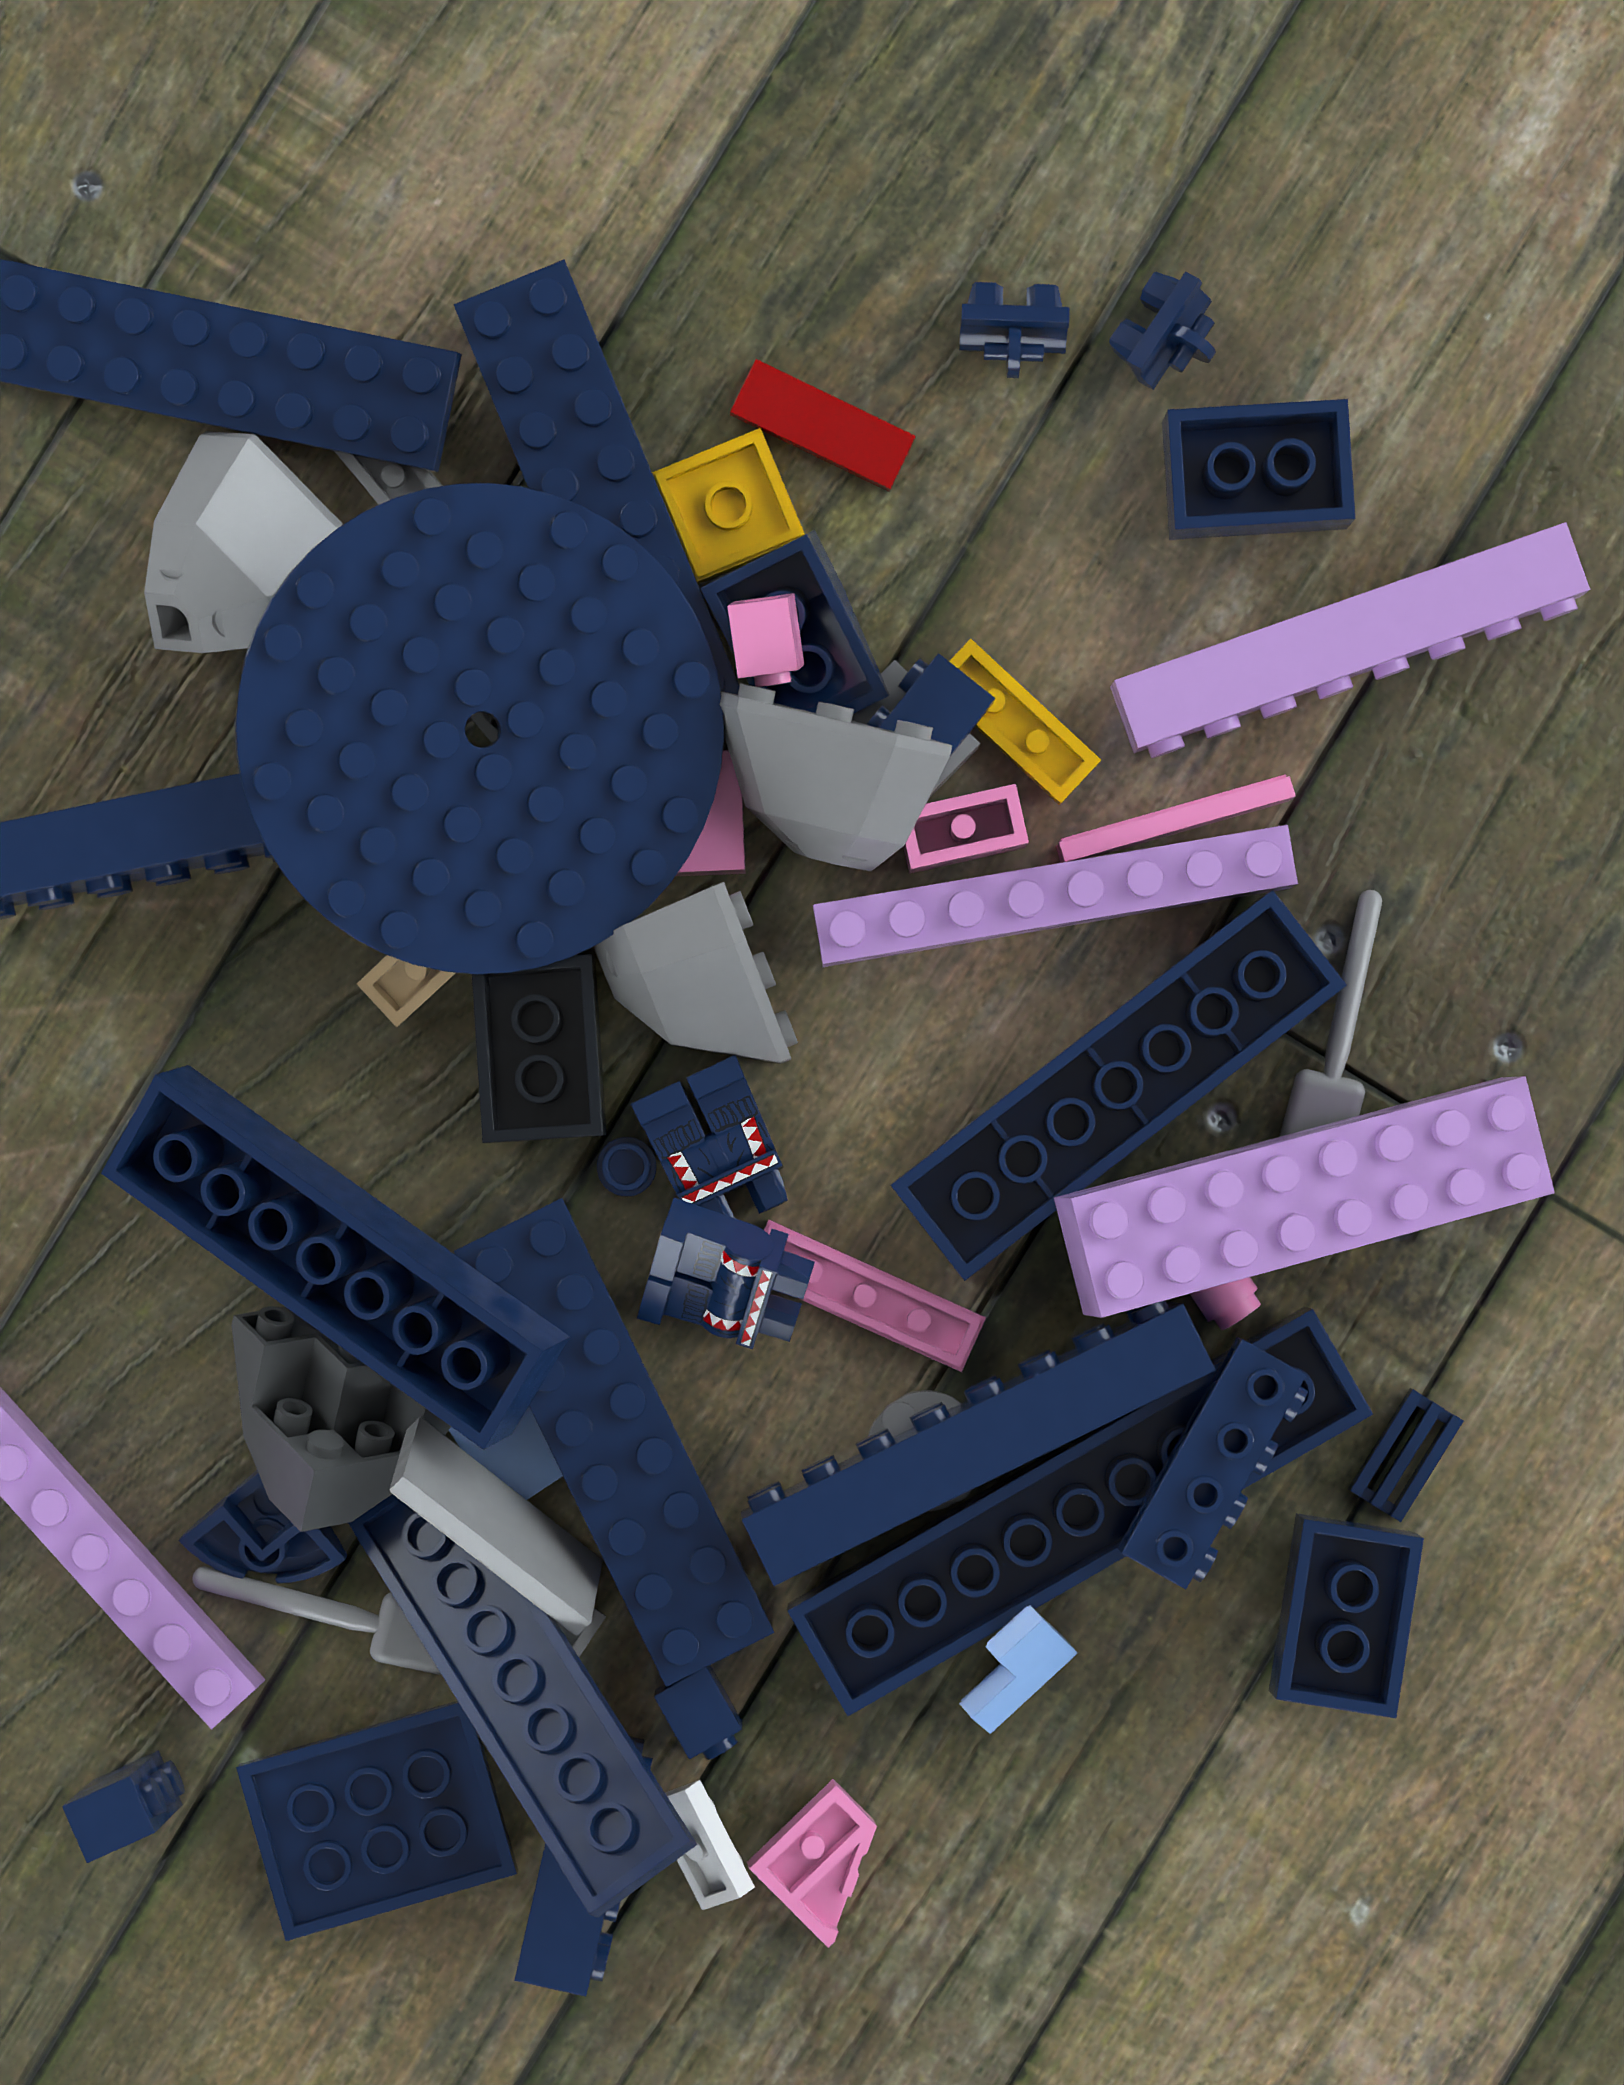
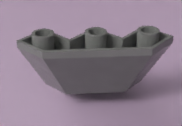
M270 1306L264 1307L260 1311L233 1316L232 1335L243 1436L269 1500L300 1532L352 1522L392 1495L389 1489L406 1430L419 1417L427 1421L444 1436L450 1429V1425L288 1308Z

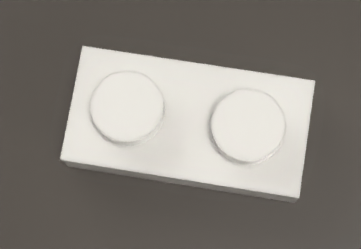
M698 1780L665 1792L698 1844L677 1859V1862L701 1909L705 1910L738 1899L755 1888L744 1867L741 1856L736 1851L716 1812L715 1805L709 1798L701 1781Z

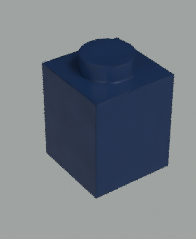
M711 1665L667 1687L664 1684L655 1690L654 1698L689 1760L700 1753H703L706 1760H710L738 1743L734 1734L742 1730L743 1721Z

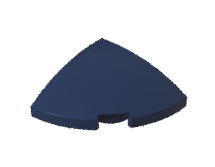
M257 1470L209 1510L178 1540L194 1556L220 1572L243 1579L248 1571L277 1574L275 1578L277 1584L306 1580L320 1575L346 1560L348 1556L331 1526L300 1532L269 1500Z

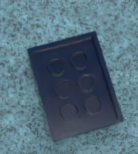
M458 1701L241 1763L236 1767L285 1941L518 1873V1866L481 1738Z

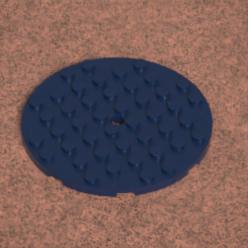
M494 483L452 484L427 488L399 496L362 512L334 530L313 547L286 576L263 612L244 658L235 716L236 758L245 799L252 820L266 849L299 894L328 921L371 948L413 965L455 973H510L538 968L561 961L601 943L614 934L613 930L632 922L646 910L672 882L690 856L705 826L715 798L721 771L724 742L723 711L720 706L721 691L709 643L695 612L679 586L662 565L634 538L593 511L550 493L521 486ZM477 712L491 714L498 725L497 739L489 746L483 748L472 745L465 735L467 720Z

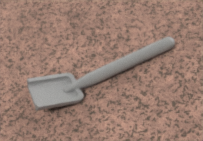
M1375 890L1362 892L1358 899L1342 973V979L1347 986L1338 992L1326 1046L1324 1073L1303 1069L1296 1074L1279 1137L1360 1115L1365 1088L1361 1082L1341 1076L1350 1054L1382 906V897Z
M206 1566L196 1569L193 1573V1584L199 1590L349 1630L374 1633L370 1654L375 1661L441 1675L391 1592L384 1596L378 1616L353 1605L248 1577L243 1579L232 1577Z

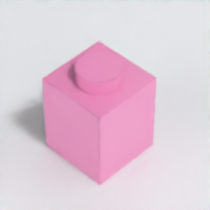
M794 593L735 601L729 604L727 607L738 678L754 676L756 687L791 682L790 671H797L804 666Z

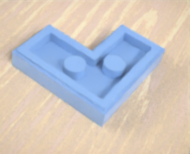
M1031 1605L1026 1606L987 1642L985 1647L1000 1664L962 1698V1702L959 1704L975 1722L991 1734L1078 1652Z

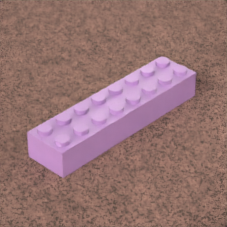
M1526 1076L1489 1080L1054 1197L1083 1315L1102 1318L1554 1194L1555 1192Z

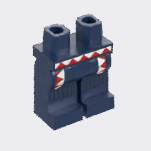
M736 1055L687 1077V1081L712 1131L708 1134H705L680 1081L631 1103L680 1200L735 1218L725 1195L745 1185L759 1214L788 1201L784 1181L779 1172L784 1166L778 1156Z
M673 1198L659 1238L637 1319L660 1325L663 1315L701 1325L709 1333L718 1337H738L736 1344L753 1349L758 1333L790 1342L802 1304L772 1295L771 1290L803 1300L815 1261L784 1251L788 1233L771 1229L769 1235L763 1229L753 1224Z

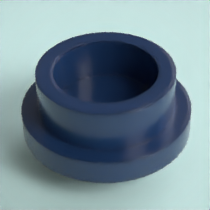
M621 1137L609 1142L602 1149L597 1160V1173L601 1183L607 1190L619 1196H634L642 1193L652 1184L656 1175L657 1163L653 1151L646 1143L633 1137Z

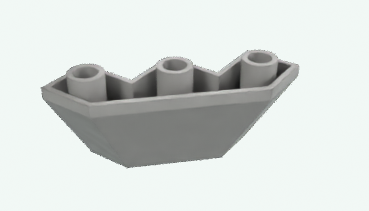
M206 431L199 435L154 520L144 594L155 649L211 653L248 648L263 612L286 576L313 547L343 525L255 434Z
M740 683L738 695L721 691L720 706L723 711L724 736L745 807L794 853L835 865L872 871L905 845L950 758L952 745L931 739L932 727L897 720L895 731L872 727L852 721L854 709L824 702H818L816 713L774 703L776 691Z
M722 882L613 930L614 934L594 946L615 1000L672 1046L732 1056L736 1055L738 1057L779 1064L792 1060L787 1047L798 1044L786 1010L774 1014L765 989L775 986L776 983L764 952L752 955L743 933V929L753 926V922L741 891L729 895L725 883Z

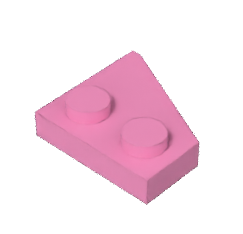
M832 1779L747 1861L749 1869L829 1948L836 1940L839 1932L837 1925L847 1897L852 1896L859 1877V1864L862 1857L869 1850L877 1825L871 1816Z

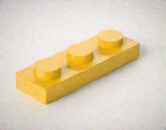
M971 638L949 661L995 697L993 704L975 727L1058 805H1061L1101 762V759Z

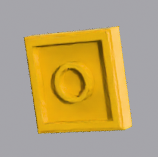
M761 428L652 472L697 584L742 567L805 535Z

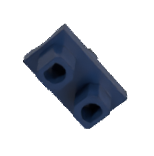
M1186 271L1180 280L1154 272L1143 288L1140 300L1144 307L1157 313L1147 329L1129 319L1122 321L1109 341L1114 352L1130 366L1138 381L1152 390L1155 389L1169 366L1182 373L1192 357L1209 363L1216 353L1215 348L1205 339L1215 324L1211 318L1204 315L1212 301L1200 289L1202 285L1201 280Z
M975 282L972 284L968 303L962 304L959 350L984 351V360L1006 361V377L1019 378L1020 361L1043 362L1044 353H1066L1070 307H1062L1057 285L1034 284L1028 287L1026 306L1003 305V287L997 283Z

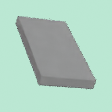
M419 1417L406 1430L389 1489L390 1492L565 1629L578 1636L592 1620L603 1560L427 1421Z

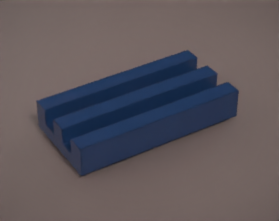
M1410 1388L1348 1490L1399 1522H1402L1464 1421ZM1416 1406L1425 1413L1376 1492L1372 1491L1367 1487ZM1437 1419L1444 1423L1393 1504L1387 1500L1435 1421Z

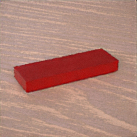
M755 359L730 411V416L757 429L761 428L762 431L888 492L891 491L916 440L915 435L758 359Z

